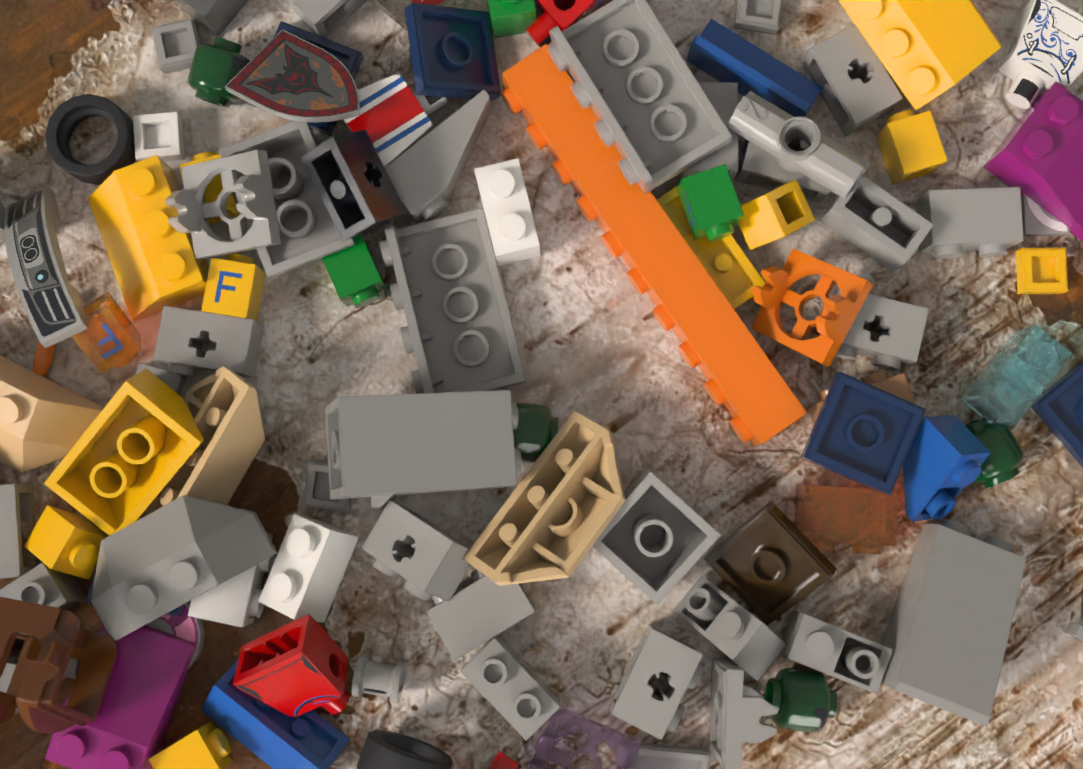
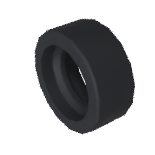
M92 94L72 97L59 105L49 118L45 133L47 151L57 166L79 181L101 185L115 170L136 162L133 121L127 113L106 97ZM104 116L111 120L117 128L118 138L116 146L110 155L99 163L91 165L82 164L74 159L70 152L69 143L71 135L78 124L87 118Z
M374 730L367 735L357 769H451L453 761L441 749L416 738L395 732Z

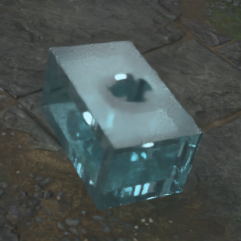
M1036 324L1014 332L961 398V401L981 417H986L990 424L1003 422L1007 426L1016 425L1072 353Z

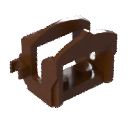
M0 597V678L15 639L25 640L7 692L0 691V725L13 717L16 708L19 709L25 724L32 730L41 733L52 734L61 732L73 725L85 726L87 722L94 723L118 655V642L109 635L90 632L81 627L80 620L76 614L68 610ZM69 659L79 660L81 664L67 705L65 706L56 702L55 699Z

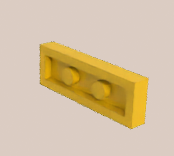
M678 186L658 198L657 201L735 310L753 298V286L763 287L765 282L732 235L712 242L708 241L707 236L694 240L677 193Z

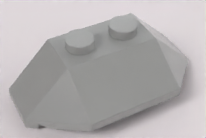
M183 495L101 540L91 602L109 636L117 641L272 557L277 552L256 512L238 509L190 495Z

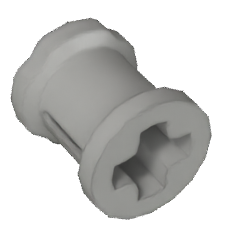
M358 656L352 681V696L360 697L362 693L389 697L392 703H399L404 686L406 662L398 660L396 665L369 661L368 656Z

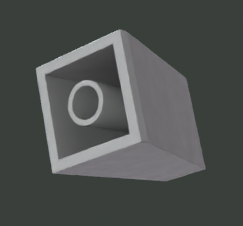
M510 390L341 396L325 407L330 500L502 488L517 485L516 476L521 474L522 459L519 449L514 448L513 430H516L518 427L519 415L517 404L511 402Z
M942 518L941 524L924 523L881 642V645L893 649L881 683L895 691L987 726L991 717L1027 558L1012 553L1013 544L988 535H985L983 541L967 535L969 527Z

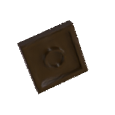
M769 501L709 551L704 558L767 626L834 576L837 569L772 501Z

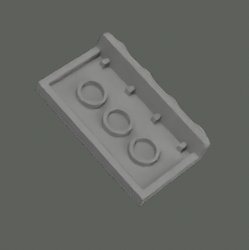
M613 0L564 31H561L558 26L549 31L552 45L547 50L554 64L560 72L568 69L575 81L570 87L580 106L584 110L588 107L592 108L599 121L594 123V126L601 140L607 148L613 144L623 158L617 162L622 174L631 186L638 183L644 194L732 142V135L646 0Z
M483 208L395 229L394 225L384 227L387 239L379 241L385 266H394L397 282L390 284V289L396 310L404 309L408 326L401 327L400 329L406 353H415L419 369L411 371L416 394L494 391L525 383L526 378Z

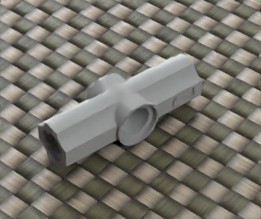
M751 91L746 96H743L728 122L730 130L776 157L778 164L784 170L801 172L843 199H846L852 193L869 165L867 160L820 133L817 124L811 119L793 117ZM791 139H801L808 144L809 148L804 151H794L786 143Z

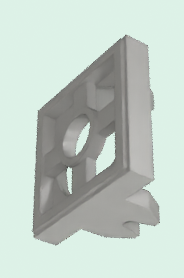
M257 149L181 167L184 189L174 191L165 202L166 205L178 210V216L168 219L169 224L180 233H191L195 259H206L281 244L267 151ZM236 170L244 174L245 176H241L239 179H237ZM220 173L223 190L218 195L217 201L205 203L204 193L206 187L214 176ZM234 192L239 194L242 199L241 203L236 204L237 210L241 214L235 219L231 218L226 211V200ZM219 216L224 222L228 223L231 240H225L214 234L209 227L208 218ZM247 219H253L252 227L246 233L244 222Z
M713 657V660H711L710 749L724 769H742V742L762 743L777 734L775 726L760 723L759 721L762 719V716L777 714V708L763 699L761 693L749 685L743 684L744 670L732 659Z

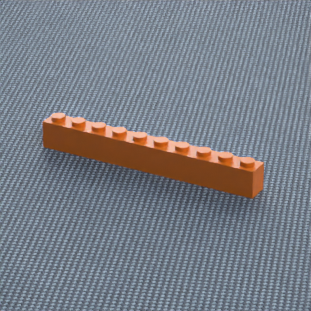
M543 45L502 73L504 90L500 94L505 104L514 115L518 112L523 115L529 124L525 130L538 150L545 147L553 158L554 162L550 166L558 180L564 186L570 183L579 195V198L575 201L581 213L589 222H592L594 219L597 221L605 233L601 236V239L609 253L615 259L621 255L630 268L626 275L632 286L640 295L646 292L656 305L652 309L653 315L666 332L672 329L682 344L678 346V350L686 363L692 369L698 366L708 381L703 385L709 396L718 406L724 403L734 417L729 422L737 436L744 443L750 440L753 446L764 444L803 417L807 412L651 191L644 194L638 183L631 186L627 182L617 163L623 159L614 144L608 148L605 146L594 126V123L599 121L591 107L584 110L580 106L570 87L574 82L565 70L562 72L558 70L547 50L548 45Z

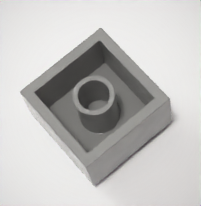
M645 467L625 489L626 501L596 540L593 547L658 605L721 535L653 472Z

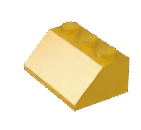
M838 0L915 110H918L957 84L1003 46L972 0Z
M158 155L115 170L88 197L131 320L134 322L161 312L163 306L174 307L203 296L209 271L206 259H195L191 233H180L169 224L168 219L178 216V210L166 205L165 200L174 191L181 190L174 169Z
M146 368L124 382L44 484L110 536L136 522L201 445L204 438L184 399Z

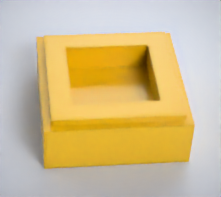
M1020 248L1016 250L1017 294H1063L1068 292L1066 248Z

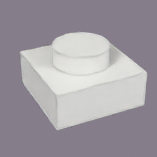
M178 112L133 115L136 160L142 161L158 155L164 161L185 160L183 120Z

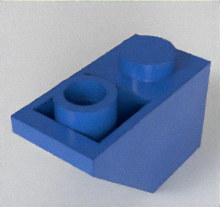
M955 415L924 417L902 467L906 516L911 522L928 519L939 520L947 516L956 505L955 499L963 488L978 478L981 473L980 466L991 453Z

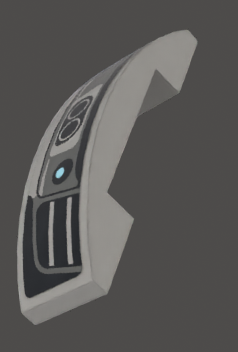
M49 187L8 205L4 216L5 246L14 282L29 321L41 345L45 348L88 329L80 294L68 281L55 227L60 225L61 221L53 191Z

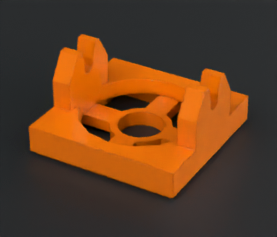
M793 248L782 269L774 265L762 269L760 274L766 280L764 286H753L754 302L761 305L762 308L751 329L830 367L873 284L866 279ZM814 274L821 275L814 290L807 291L802 295L791 291L793 284L799 279ZM836 282L841 295L836 294L828 297ZM813 297H821L824 302L821 315H817L814 320H806L803 316L804 305ZM783 303L795 308V315L798 319L790 334L785 330L780 318V309ZM811 327H817V332L821 335L805 340Z

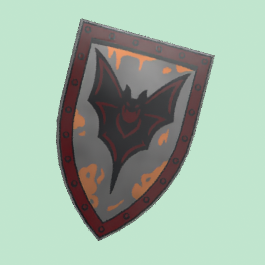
M283 29L225 86L227 92L270 114L292 121L331 122L360 115V101L355 82L342 62L322 48Z

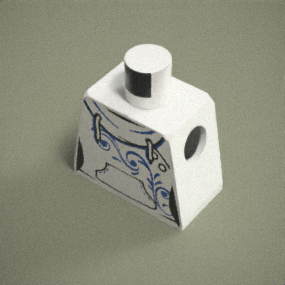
M1030 0L1023 7L998 66L1000 73L1014 81L1005 95L1009 103L1021 109H1028L1037 95H1041L1054 82L1059 83L1066 89L1083 71V16L1056 0Z

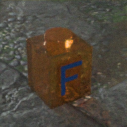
M107 292L83 306L88 329L72 336L101 374L112 367H115V369L125 367L141 351L140 332L113 296Z

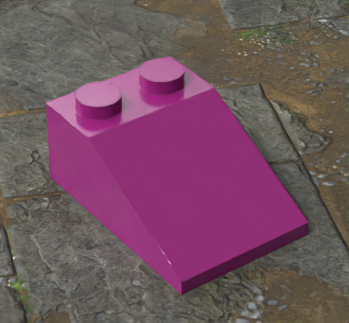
M1054 82L1033 101L1030 108L1026 109L983 167L1009 187H1020L1021 196L1025 194L1070 228V233L1083 242V101L1059 83Z
M102 625L99 633L109 635L105 626ZM147 625L117 640L119 646L118 655L96 721L94 723L87 722L85 726L73 725L61 732L53 733L45 759L71 769H153L148 759L162 750L196 643ZM70 691V693H69V695H68V698H67V700H66V702H65V704H64L65 706L67 705V702H68L69 696H70V694H71V691Z

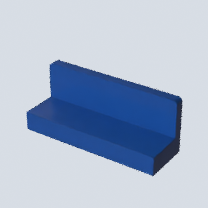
M713 19L709 21L700 36L696 35L691 43L686 61L720 82L738 83V93L742 96H746L751 91L793 117H805L823 89L820 85Z
M238 660L214 684L201 708L202 712L273 769H328L350 741L347 736L314 710L297 717H291L234 686L233 681Z

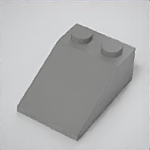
M292 121L219 149L221 158L257 149L267 151L281 244L257 248L268 278L355 245L353 239L343 242L301 159L303 155L319 145L316 135L308 122ZM236 170L237 179H239L241 176H245L244 174ZM235 192L238 202L241 203V197ZM253 219L246 220L249 229L252 227Z

